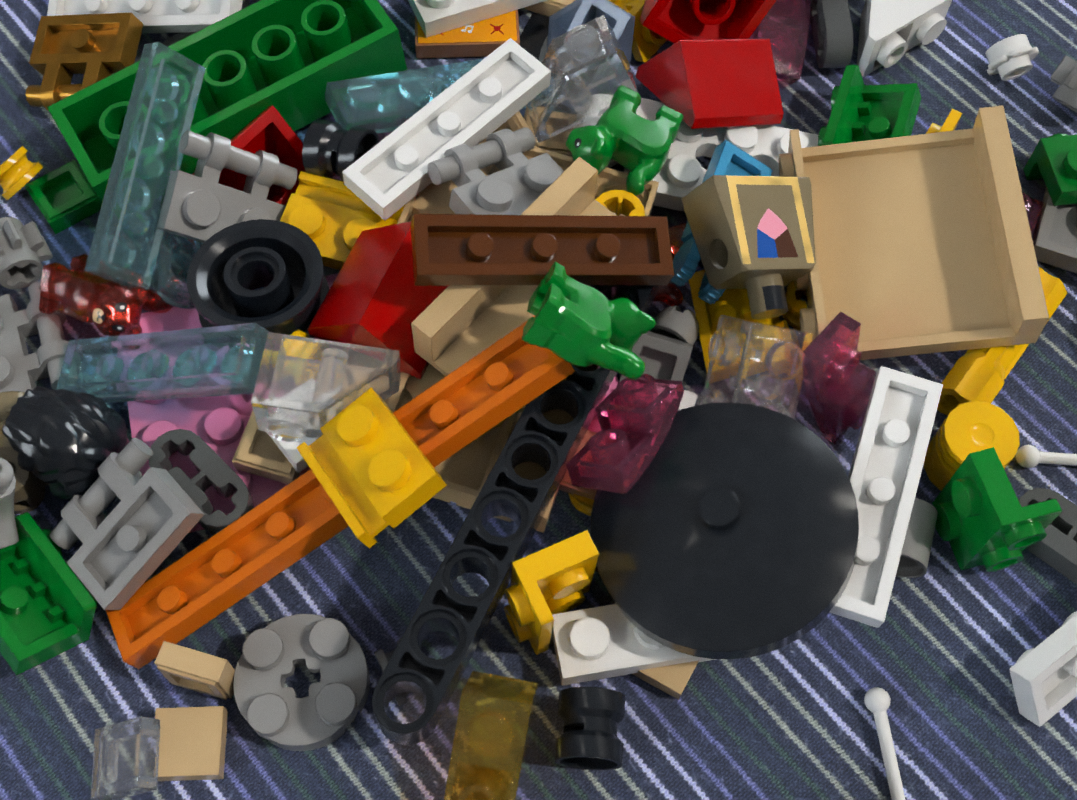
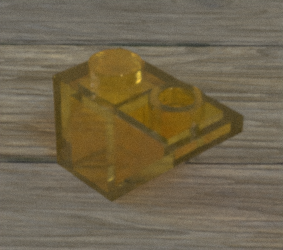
M472 671L461 694L444 800H517L538 683Z

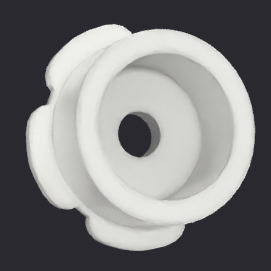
M1025 34L1005 38L992 45L985 54L989 62L986 71L989 75L999 74L1002 81L1018 78L1033 68L1031 60L1038 55L1039 50L1037 47L1032 48Z

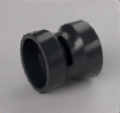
M316 120L310 125L303 141L302 160L305 171L327 178H333L337 175L343 180L342 171L380 142L379 136L374 129L353 126L349 130H344L337 122Z
M572 687L559 691L558 716L564 721L563 734L556 739L555 763L560 766L580 770H612L622 767L624 743L617 737V724L625 716V695L612 689L600 687Z

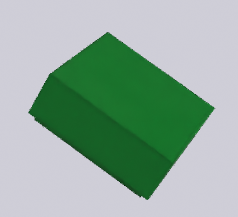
M75 159L25 185L30 197L55 235L105 208Z

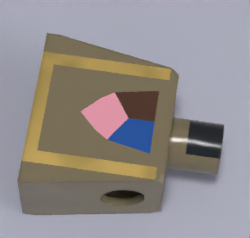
M711 176L682 198L683 207L709 284L715 289H746L752 319H769L787 313L788 306L784 286L811 272L815 265L810 177Z

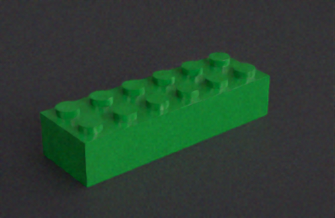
M260 0L47 108L90 185L117 225L163 201L171 171L180 170L189 174L195 172L198 159L179 152L180 141L186 130L203 136H207L212 132L231 140L268 106L273 105L291 129L296 131L407 73L408 70L399 30L377 0Z

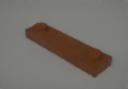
M413 214L411 222L414 286L539 285L555 261L565 267L568 276L586 285H667L674 276L667 217Z

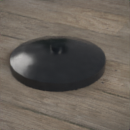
M728 402L702 404L676 411L651 423L628 441L614 457L599 483L591 513L590 532L591 538L599 552L596 566L601 579L614 603L635 627L658 643L681 653L709 659H740L766 654L782 648L805 635L827 616L844 592L852 574L857 556L859 521L856 498L851 482L842 464L823 440L798 421L782 413L751 404Z

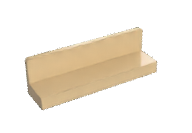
M580 157L521 214L617 216L595 200L598 170ZM538 285L448 286L411 323L414 351L444 376L449 375L535 316L527 312L529 300Z

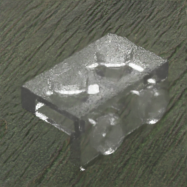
M721 315L718 320L717 330L713 333L709 342L708 354L710 362L704 390L700 393L696 406L728 402L751 404L771 409L795 419L813 333Z

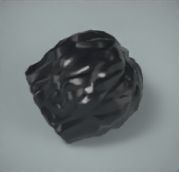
M36 386L33 390L27 389L25 394L18 398L17 403L11 407L10 414L1 429L2 433L8 438L12 448L18 452L17 459L20 468L32 471L35 477L48 483L52 496L63 501H70L74 495L83 496L100 476L98 467L112 452L120 453L130 442L126 436L127 427L124 419L117 411L109 408L102 399L83 392L76 393L67 389L51 390L47 387Z

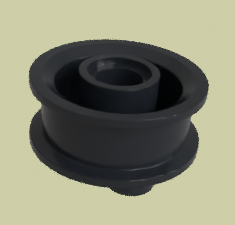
M249 220L222 229L205 241L197 250L191 260L187 273L188 293L194 307L198 311L199 320L206 336L222 351L232 347L235 356L238 358H242L240 345H247L257 349L262 354L264 360L274 359L278 357L283 344L294 331L301 330L309 335L308 328L330 290L324 276L322 257L314 241L299 228L276 220ZM309 335L310 341L315 338L314 336Z

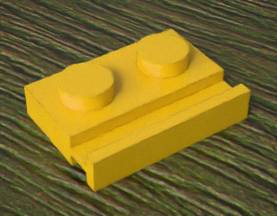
M300 171L298 176L300 183L295 194L291 193L280 222H285L299 228L314 241L320 251L323 266L341 270L361 232L397 224L404 206L384 221L348 189L343 181Z
M372 387L322 426L320 430L323 435L310 445L303 442L297 447L356 538L369 549L377 543L374 537L390 525L394 529L447 486L384 400Z

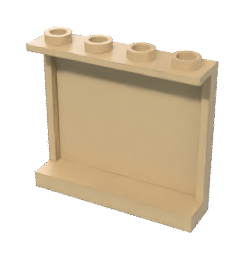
M1003 105L979 108L972 129L801 148L799 129L790 130L788 153L779 154L778 157L779 177H810L815 265L811 272L794 280L796 291L806 290L808 308L800 309L801 337L803 344L814 345L816 364L1037 342L1049 319Z

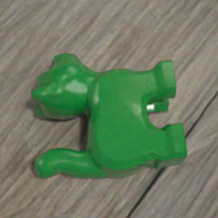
M620 85L609 105L610 108L602 114L595 126L588 125L573 129L567 137L566 146L572 153L573 161L578 157L582 158L596 168L598 174L609 165L611 159L618 162L623 168L630 171L626 177L627 192L638 196L643 193L644 185L648 184L664 166L671 143L674 142L680 129L683 115L663 105L658 109L655 120L642 118L636 114V110L641 103L640 94L624 85Z
M555 261L529 300L527 312L535 315V318L531 317L528 319L523 330L522 340L528 344L549 349L573 365L586 367L595 364L604 369L618 372L628 379H639L645 371V362L632 352V348L642 334L655 327V319L641 311L628 298L608 300L597 289L568 276L565 267Z

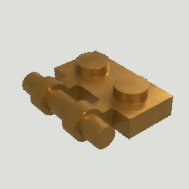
M132 13L41 16L29 64L43 75L41 85H30L27 87L26 100L29 105L45 107L48 110V106L134 64L143 23ZM73 74H84L82 84H71Z

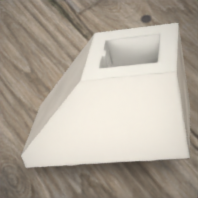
M866 0L860 19L857 65L862 77L882 66L885 68L891 67L902 58L905 52L918 44L927 45L934 41L947 24L945 17L952 0Z

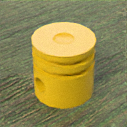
M969 401L959 404L947 415V418L928 444L924 469L929 480L942 491L969 453L993 447L1005 469L1015 457L1020 446L1019 431L1013 419L998 406L983 401Z

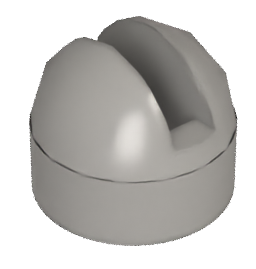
M674 305L664 308L655 317L656 325L650 330V332L694 345L700 328L693 311L687 309L682 313L680 307Z

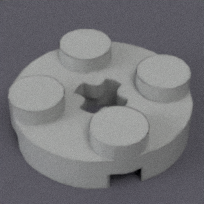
M315 614L286 616L270 623L265 628L253 631L243 644V653L237 662L234 673V696L240 714L259 736L284 750L309 751L335 742L347 731L345 728L354 721L358 711L361 713L367 702L370 689L368 664L360 644L348 632V629L341 621ZM307 666L312 673L320 672V682H315L309 686V696L297 698L296 692L292 687H285V681L287 677L294 675L295 668Z

